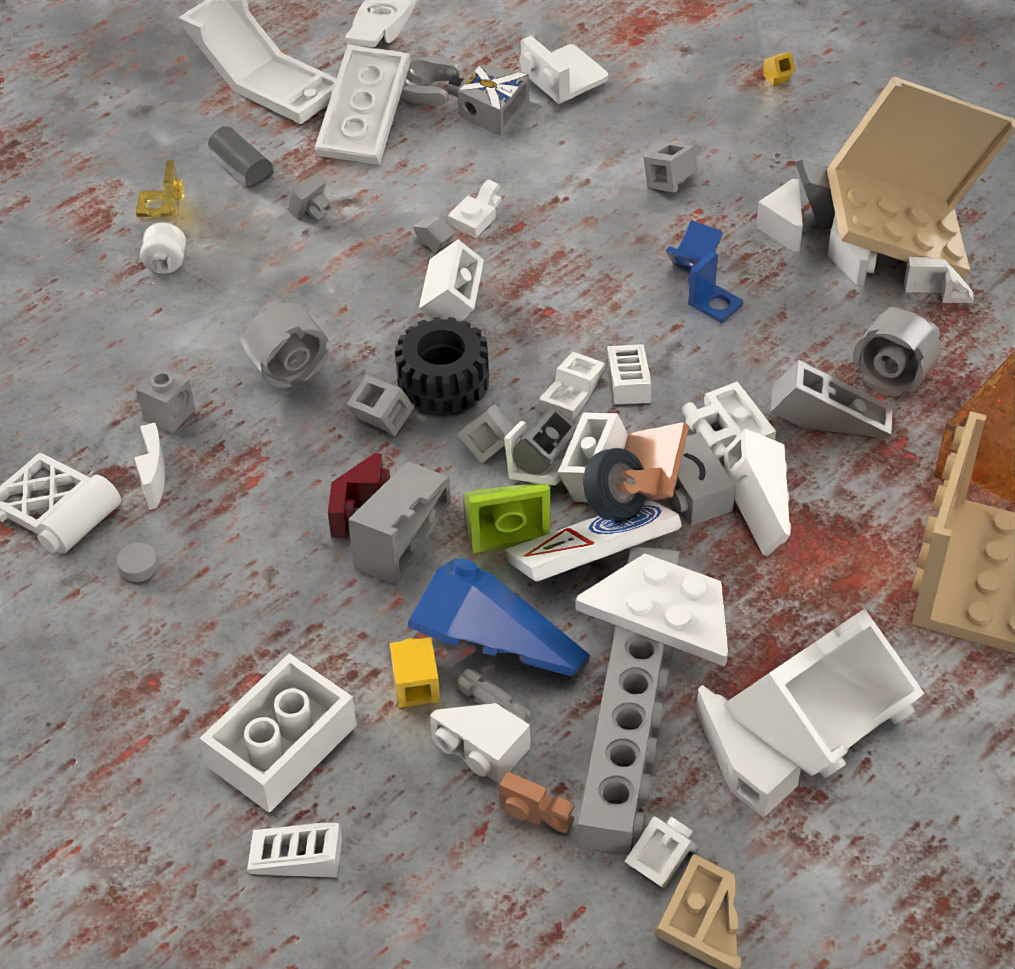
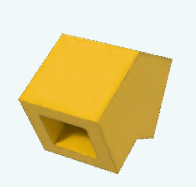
M791 52L780 53L764 59L763 76L772 86L790 81L791 73L796 72Z

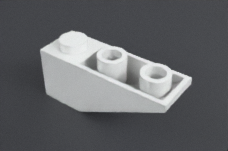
M744 429L724 450V469L735 484L734 499L762 554L769 556L780 544L787 541L791 532L784 444Z
M702 685L698 688L696 714L729 790L764 818L798 786L801 768L735 721L723 705L727 700L719 694L712 693Z

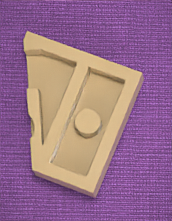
M693 854L654 936L717 969H739L741 966V956L737 955L736 933L739 927L738 913L734 907V898L736 896L735 874Z

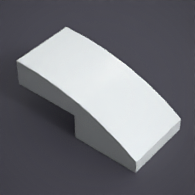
M572 352L557 368L555 382L539 398L538 411L544 413L552 404L572 422L593 393L605 370L606 363Z
M155 422L140 426L147 454L134 457L149 510L158 507L165 483V462Z

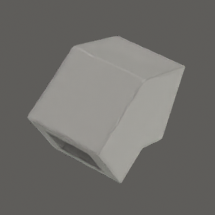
M427 215L413 226L420 245L428 246L434 253L446 246L456 233L440 216Z

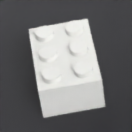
M289 653L199 738L206 767L270 813L357 726L353 696Z

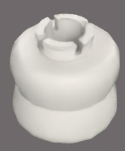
M163 222L148 227L144 233L143 245L140 250V258L143 264L149 270L156 273L166 274L178 270L183 263L186 248V237L183 231L177 226Z

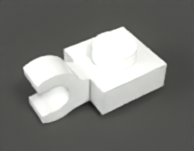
M487 180L482 185L476 199L467 195L447 215L448 225L477 238L496 218L495 208L501 202V197L495 195V193L500 189V184Z

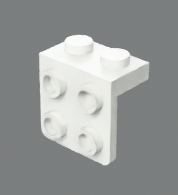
M532 36L521 40V55L519 58L521 72L529 74V79L558 104L608 80V72L576 45L569 44L550 52Z

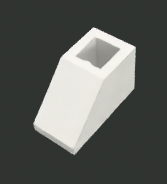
M835 214L827 256L856 285L864 286L867 272L874 273L878 253L841 241Z
M497 703L439 709L430 715L431 736L434 744L444 753H453L464 760L477 775L482 777L488 776L498 784L506 772H510L531 749L530 725Z

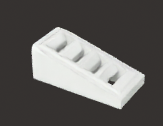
M644 345L607 346L613 404L651 403L652 386Z
M315 823L253 830L247 868L248 874L337 878L342 845L340 823ZM264 844H273L270 859H262ZM282 845H289L288 857H280ZM299 845L306 846L305 855L298 856ZM316 846H324L323 853L315 854Z

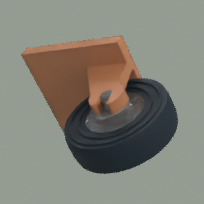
M683 422L628 433L624 449L611 448L593 455L586 465L583 476L584 493L592 510L606 520H624L636 515L642 509L645 501L671 498L676 486L689 425Z

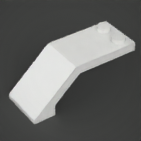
M205 0L178 17L182 27L235 93L299 124L307 121L329 104L337 78L281 53L249 12L247 0Z

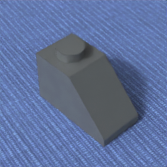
M804 160L795 162L820 232L832 228L835 209L826 170L828 167Z

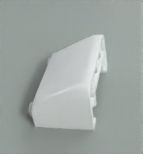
M863 609L723 705L735 721L806 773L813 776L820 772L823 778H826L846 764L842 756L848 752L849 747L884 721L890 719L895 725L915 711L911 704L925 693L866 609Z

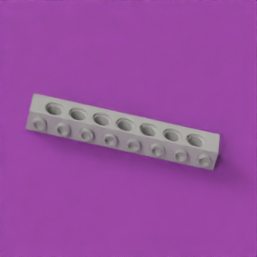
M633 546L630 548L628 564L643 554L651 555L675 565L679 564V551L643 546ZM619 626L615 628L580 812L578 847L629 855L632 851L633 839H639L644 830L645 813L638 812L640 800L648 801L652 775L644 773L646 763H655L658 738H652L651 732L652 727L660 728L664 703L657 702L658 692L666 693L669 668L662 667L664 658L672 659L674 647ZM630 727L634 728V730H625L623 728ZM624 763V764H628V765H630V766L620 767V766H617L616 764ZM618 800L623 802V804L614 805L609 803V801Z

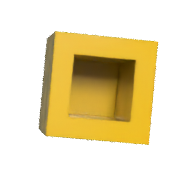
M408 638L400 642L390 643L398 708L440 702L439 681L432 638Z

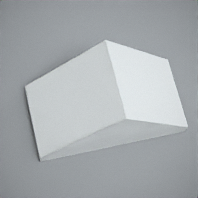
M791 179L759 201L756 224L757 229L792 252L800 251L803 228L799 179Z

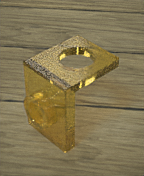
M167 160L163 179L164 190L140 191L136 208L137 217H177L180 199L184 198L183 179H178L174 160ZM152 199L164 201V204L159 208L152 209L145 206Z

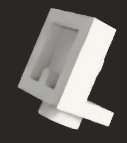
M654 816L624 862L661 887L666 888L689 851L695 853L699 846L689 839L693 833L691 829L671 816L667 823Z

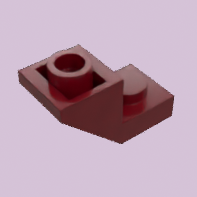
M382 453L372 454L331 482L327 512L331 537L347 538L348 519L356 512V508H360L390 479V469H383Z

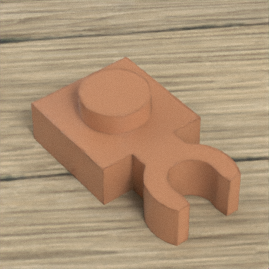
M506 772L499 784L500 808L517 820H528L537 825L543 820L559 832H568L574 821V816L571 815L575 808L573 803L563 798H552L547 795V788L511 772Z

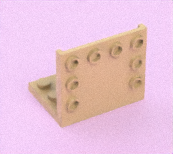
M893 76L826 169L841 241L908 262L909 257L946 260L957 274L964 279L970 272V266L954 208L1015 133V119Z
M970 411L966 426L957 425L951 449L958 452L957 454L951 452L948 455L942 479H945L944 484L939 485L932 509L939 510L938 517L929 515L923 540L931 543L923 542L917 566L924 569L917 568L911 592L918 593L912 625L1015 653V513L966 500L987 416Z

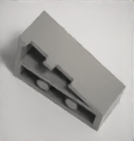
M406 462L348 519L351 537L350 551L353 553L355 570L398 585L451 502L449 476Z

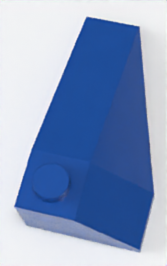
M454 558L436 570L408 621L407 627L441 642L458 646L459 639L484 645L482 653L496 656L497 652H512L519 654V659L524 664L570 676L575 675L590 659L588 652L494 575L477 568L476 563L467 559Z

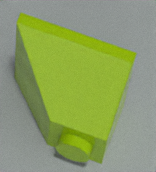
M549 484L501 486L463 493L464 519L473 554L514 547L550 533Z

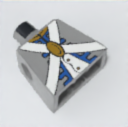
M480 65L475 68L467 79L452 76L448 82L447 93L458 97V111L461 118L495 134L502 135L529 100V74Z

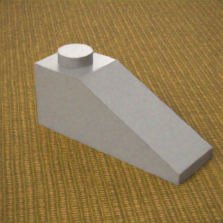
M797 360L773 384L770 412L801 428L885 439L891 435L892 406L800 360Z

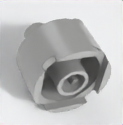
M280 300L268 302L263 307L262 313L252 321L248 329L240 336V341L247 355L268 383L278 388L291 387L292 385L289 381L299 377L303 381L310 379L324 365L329 353L326 348V342H329L327 336L303 306L292 302L282 303Z
M890 307L876 318L856 344L853 351L855 368L859 365L860 370L864 374L862 380L878 393L891 397L901 396L902 393L909 391L912 393L921 385L939 359L941 351L939 341L940 330L934 323L927 322L915 313L901 310L897 307Z

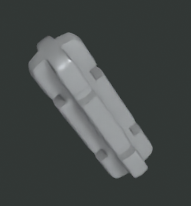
M467 669L460 675L458 679L459 690L468 697L475 696L474 701L479 705L497 703L526 723L529 722V709L519 702L512 703L514 698L489 680L483 682L482 679L484 677L477 671Z

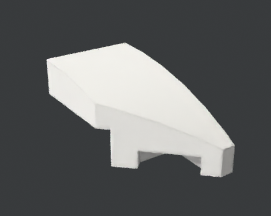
M926 257L908 258L904 279L905 292L941 293L942 303H973L972 290L946 260Z

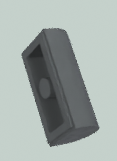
M221 127L211 135L208 141L209 155L246 188L274 173L272 163L231 127Z
M551 404L514 447L513 457L516 464L526 473L533 475L543 473L572 440L577 426Z

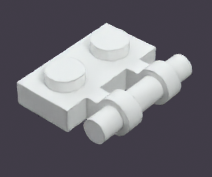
M738 382L706 393L704 396L705 407L698 409L694 403L690 402L681 409L682 414L686 418L685 423L689 425L690 431L694 434L698 432L702 434L721 464H724V450L744 429L775 440L776 430ZM718 422L722 430L715 432L710 424Z

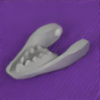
M442 56L420 57L411 61L399 99L414 105L442 106L448 99L446 91L429 85L436 81H449L452 76L459 77L461 72L459 65L454 60Z

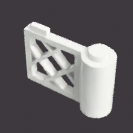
M38 453L0 486V521L4 522L8 518L38 534L37 538L40 544L51 553L66 554L121 504L119 492L103 476L93 475L90 478L42 453ZM42 468L50 471L49 477L31 480V477ZM76 484L70 491L57 493V486ZM50 488L49 495L30 499L31 491ZM23 493L21 501L4 503L9 496ZM49 507V510L37 520L30 516V510Z

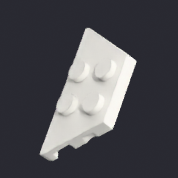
M643 554L576 598L577 611L719 665L725 666L727 663L728 645L722 584L719 580L651 555Z

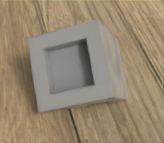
M492 404L468 423L458 433V436L482 464L505 446L504 438L514 427L498 407Z

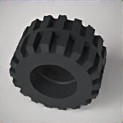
M434 317L432 321H419L417 327L410 326L405 330L406 335H400L397 340L398 346H395L397 383L414 408L420 406L421 411L425 413L436 411V415H444V412L451 411L454 414L460 412V408L469 409L474 406V400L480 401L483 398L484 391L489 386V357L486 338L481 336V331L477 327L471 328L469 322L464 320L457 322L456 318L448 317L447 320H443L441 317Z

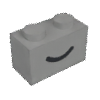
M700 432L689 435L686 438L676 486L671 497L676 511L683 513L692 526L732 512L735 496V484Z

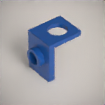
M691 220L678 249L667 246L666 252L674 265L691 270L711 251L716 252L723 233L721 230Z
M711 251L690 270L688 277V304L716 321L723 323L743 305V300L716 285L718 254ZM720 298L726 300L729 306L718 310L712 308L709 302Z

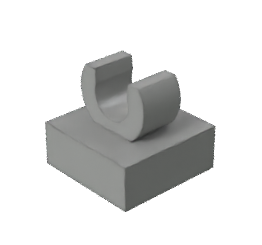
M315 174L293 190L288 211L297 219L308 212L315 221H319L327 215L325 208L330 205V201L323 195L326 181L318 174Z

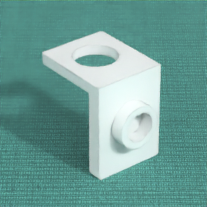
M520 421L504 438L509 479L528 481L533 485H557L561 481L558 470L563 461L562 459H555L543 473L537 475L524 472L516 464L513 457L516 440L518 437L521 440L527 433L526 422Z

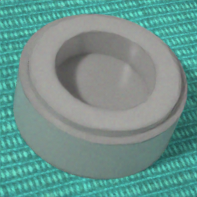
M135 542L128 544L119 551L116 558L120 575L130 582L145 581L151 578L158 569L156 552L147 543Z

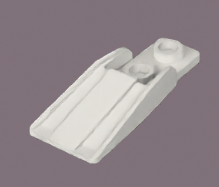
M364 0L354 18L352 28L345 36V43L372 48L379 43L383 36L385 43H391L399 36L418 0Z

